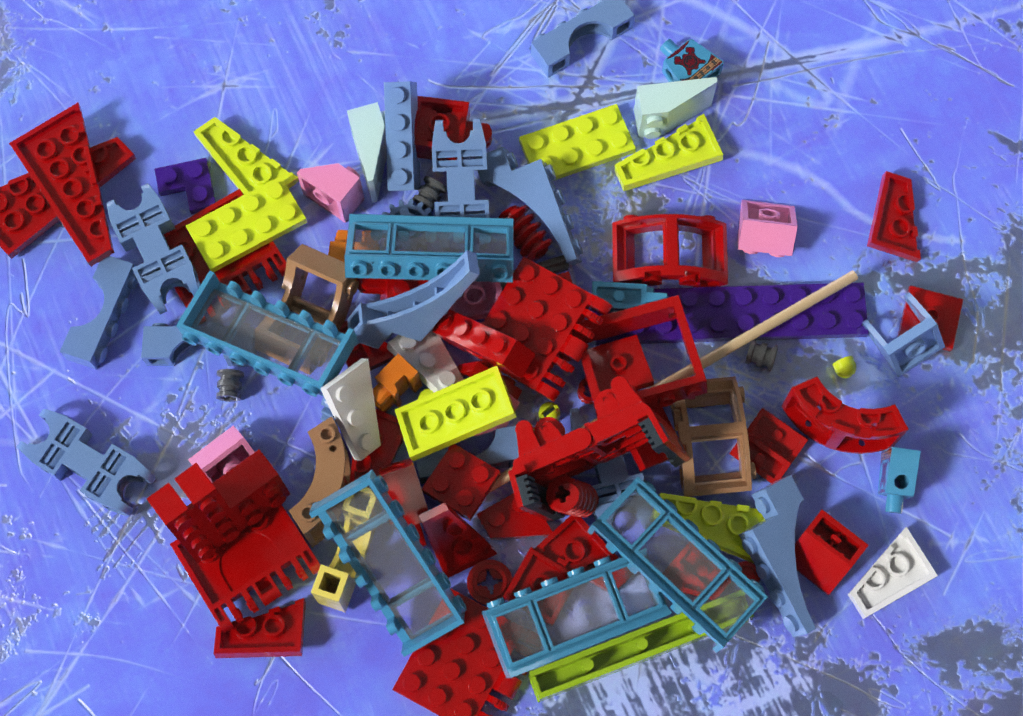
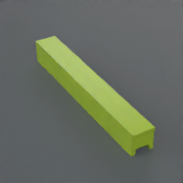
M740 590L703 604L700 609L725 631L731 628L749 606L745 599V593ZM682 612L679 615L677 614L529 671L528 678L539 703L692 644L708 636L705 633L697 634L692 629L695 623ZM752 614V616L746 622L751 621L754 617V614Z

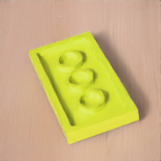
M617 104L519 137V143L528 164L542 159L547 165L551 164L556 175L555 180L622 158L636 151Z
M279 176L186 225V228L210 271L215 272L306 224L307 220L283 178Z
M494 366L395 409L405 445L412 461H416L517 418L498 366Z

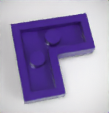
M207 158L154 169L160 196L186 191L191 215L216 202Z

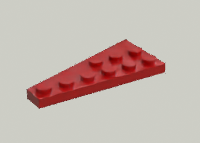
M79 102L9 144L92 267L113 254L114 248L82 109Z
M118 137L90 147L99 187H102L136 159L134 153ZM29 173L8 181V184L0 187V247L12 259L59 221V218Z

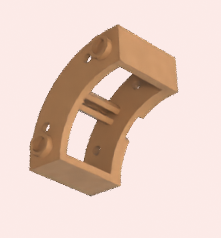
M302 244L287 257L286 271L281 286L285 292L281 301L287 304L290 312L300 314L302 310L309 312L317 323L324 325L326 320L333 322L340 332L339 329L345 322L353 295L358 290L359 281L357 278H345V262ZM308 272L336 284L335 297L330 311L300 298ZM266 316L255 329V350L290 366L301 346L280 337L286 324ZM317 338L299 371L311 375L317 367H322L333 344Z
M735 376L706 379V394L695 396L693 400L683 399L676 401L670 405L675 431H678L679 439L690 457V460L679 465L680 485L683 494L686 497L752 491V479H756V468L754 462H750L748 433L743 403H745L743 386L738 387ZM730 404L734 422L689 426L687 408ZM737 439L739 472L695 476L692 443Z
M332 416L307 432L315 449V474L304 497L289 510L312 548L325 538L323 534L324 524L319 516L311 518L309 515L312 504L326 498L350 482L351 465L348 452ZM345 500L331 507L337 519H339L343 512L342 506Z

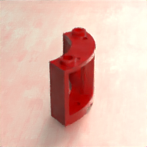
M685 214L626 215L623 217V220L612 223L613 282L654 286L662 285V280H679V285L692 287H720L728 284L726 223L715 220L714 216ZM652 231H663L664 265L635 268L634 235ZM679 231L702 235L703 267L679 264Z
M818 376L792 387L781 406L791 422L807 437L825 447L840 452L865 454L883 451L894 447L909 430L895 404L877 409H856L847 406L824 387ZM806 421L811 422L810 427L806 426ZM860 440L864 441V446L859 445Z

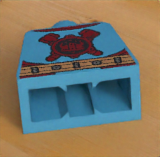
M668 39L660 47V51L667 57L663 62L662 72L669 82L718 77L722 72L724 61L693 39L687 40L680 47L671 39Z
M890 447L881 451L878 495L887 496L885 512L902 514L904 499L914 497L921 451ZM895 479L899 481V488L895 486Z

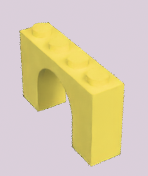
M365 487L345 499L342 506L345 516L343 528L348 532L383 511L382 505L371 488ZM377 527L352 541L364 560ZM337 547L329 567L321 564L311 594L319 604L346 613L356 586V572L349 562L346 564L342 563L339 558L340 548Z

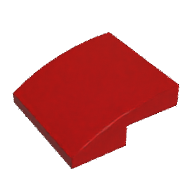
M763 407L747 428L750 462H754L756 473L770 483L783 477L809 440ZM736 443L729 454L739 460Z

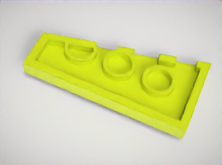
M702 114L696 118L695 122L688 126L684 124L676 130V133L669 137L658 139L655 141V145L646 150L641 149L615 164V173L623 191H627L722 161L723 152L705 114Z
M216 117L193 131L196 138L234 185L241 190L243 195L279 176L283 178L288 188L299 182L296 175L282 168L281 164L267 157L253 144H249L241 138V135Z
M666 493L659 494L663 500L667 499L675 505L678 510L677 513L683 519L691 520L706 540L714 541L724 552L754 563L750 555L744 550L739 534L765 520L757 509L749 508L747 505L738 504L735 506L722 504L720 501L710 500L708 502L696 500L693 497ZM655 509L652 510L649 520L652 523L660 515ZM667 521L662 525L664 528L679 533Z

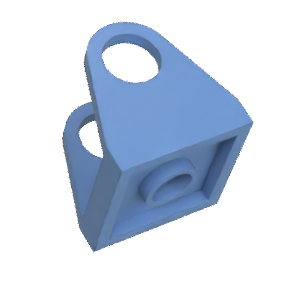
M910 292L906 293L904 298L920 323L887 344L868 320L862 322L864 328L869 331L868 335L898 377L945 347L937 323Z

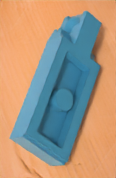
M592 281L591 294L609 302L613 306L610 312H617L667 298V293H654V288L647 287V284Z

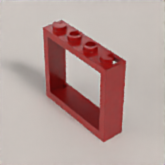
M679 295L609 313L607 316L602 315L600 317L604 321L601 325L595 324L589 319L581 321L579 325L587 327L595 334L592 340L577 332L573 333L575 337L585 343H590L677 320L694 376L639 390L638 392L651 408L657 406L667 407L676 401L683 399L693 400L695 396L707 393V380ZM586 349L580 360L595 408V399L600 391L589 353Z

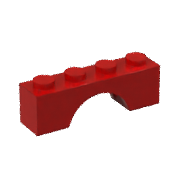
M450 309L436 323L432 330L433 333L448 344L464 352L469 350L521 379L536 355L518 340Z

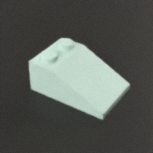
M717 77L637 86L634 114L638 138L654 139L660 135H665L710 107L718 82Z
M378 102L347 110L352 137L372 203L378 201L387 159L385 111H380Z

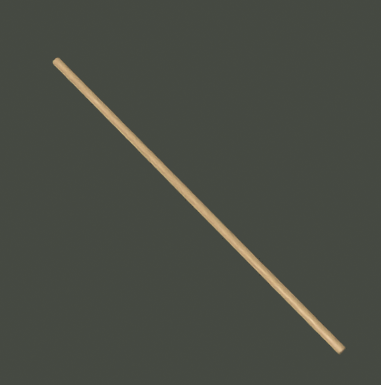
M853 270L701 357L700 361L703 369L858 280L857 274ZM691 364L651 387L691 377L694 375ZM513 467L501 473L490 492L510 481L508 471L512 470Z

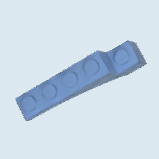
M503 146L488 152L487 170H478L481 182L487 187L493 185L525 202L550 229L562 250L566 262L572 266L581 263L580 254H583V250L579 240L573 238L571 230L574 229V225L570 215H565L562 205L565 204V200L561 190H556L553 180L556 179V175L552 165H547L542 159L515 169L518 167V163L513 152L509 153ZM478 156L473 159H483V156Z
M466 250L456 262L442 273L410 291L365 304L361 302L348 317V328L354 329L359 343L377 349L385 340L390 338L392 333L421 342L433 330L436 323L448 313L450 307L457 299L462 297L472 282L477 280L480 269L476 253Z
M789 475L751 494L755 500L756 509L763 515L765 520L740 533L739 536L744 550L750 555L756 566L757 575L764 581L769 591L772 603L780 611L785 628L793 637L808 634L815 630L816 627L807 610L801 592L795 558L797 514L800 502L804 501L792 476Z

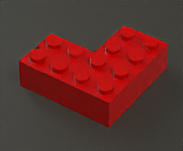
M258 449L213 483H211L197 463L175 477V481L192 502L188 506L185 505L170 483H167L146 499L167 528L193 559L199 563L201 560H207L212 557L216 549L224 543L235 540L239 536L240 531L247 526L258 523L267 511L282 505L290 495V492L280 475L260 449Z

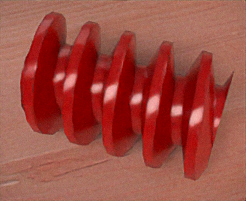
M517 205L511 206L503 211L498 218L513 219V241H515V247L521 249L520 254L522 257L524 256L536 262L546 254L548 247L553 241L552 239L542 240L547 232L545 230L537 232L541 226L540 222L531 224L535 215L534 213L525 215L530 209L528 205L521 207Z
M570 477L554 479L546 491V500L552 510L574 517L586 518L592 515L599 504V496L592 485Z

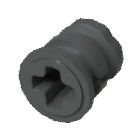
M425 176L423 178L425 184L419 187V194L414 195L412 199L417 205L423 202L424 209L431 208L433 211L435 209L434 202L440 201V194H445L447 188L438 180Z
M756 340L751 341L745 363L750 364L753 362L756 363L757 367L767 366L768 371L771 372L777 355L778 345L771 348L767 347V343L762 342V345L756 344Z
M235 369L218 370L216 375L220 377V380L217 382L219 392L216 393V399L225 402L240 401L241 394H239V390L242 389V382L239 380L244 377V372Z

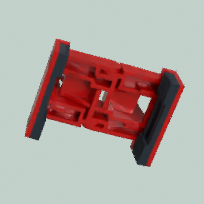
M617 376L611 381V389H605L596 396L597 420L592 423H585L584 428H577L565 434V428L562 423L553 417L540 419L534 428L529 421H519L515 427L519 457L514 459L513 468L508 471L517 507L551 522L565 517L564 514L552 510L546 500V491L554 479L559 477L571 478L594 468V466L600 463H606L637 447L639 448L648 442L658 454L665 453L669 462L674 467H678L690 460V457L673 427L646 403L634 386L630 385L624 377Z

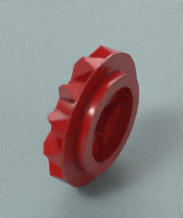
M492 559L483 560L475 564L470 570L467 577V588L473 599L482 605H487L489 602L502 598L512 580V575L503 563ZM487 571H489L493 580H502L494 585L493 594H490L487 586H478V584L486 581Z

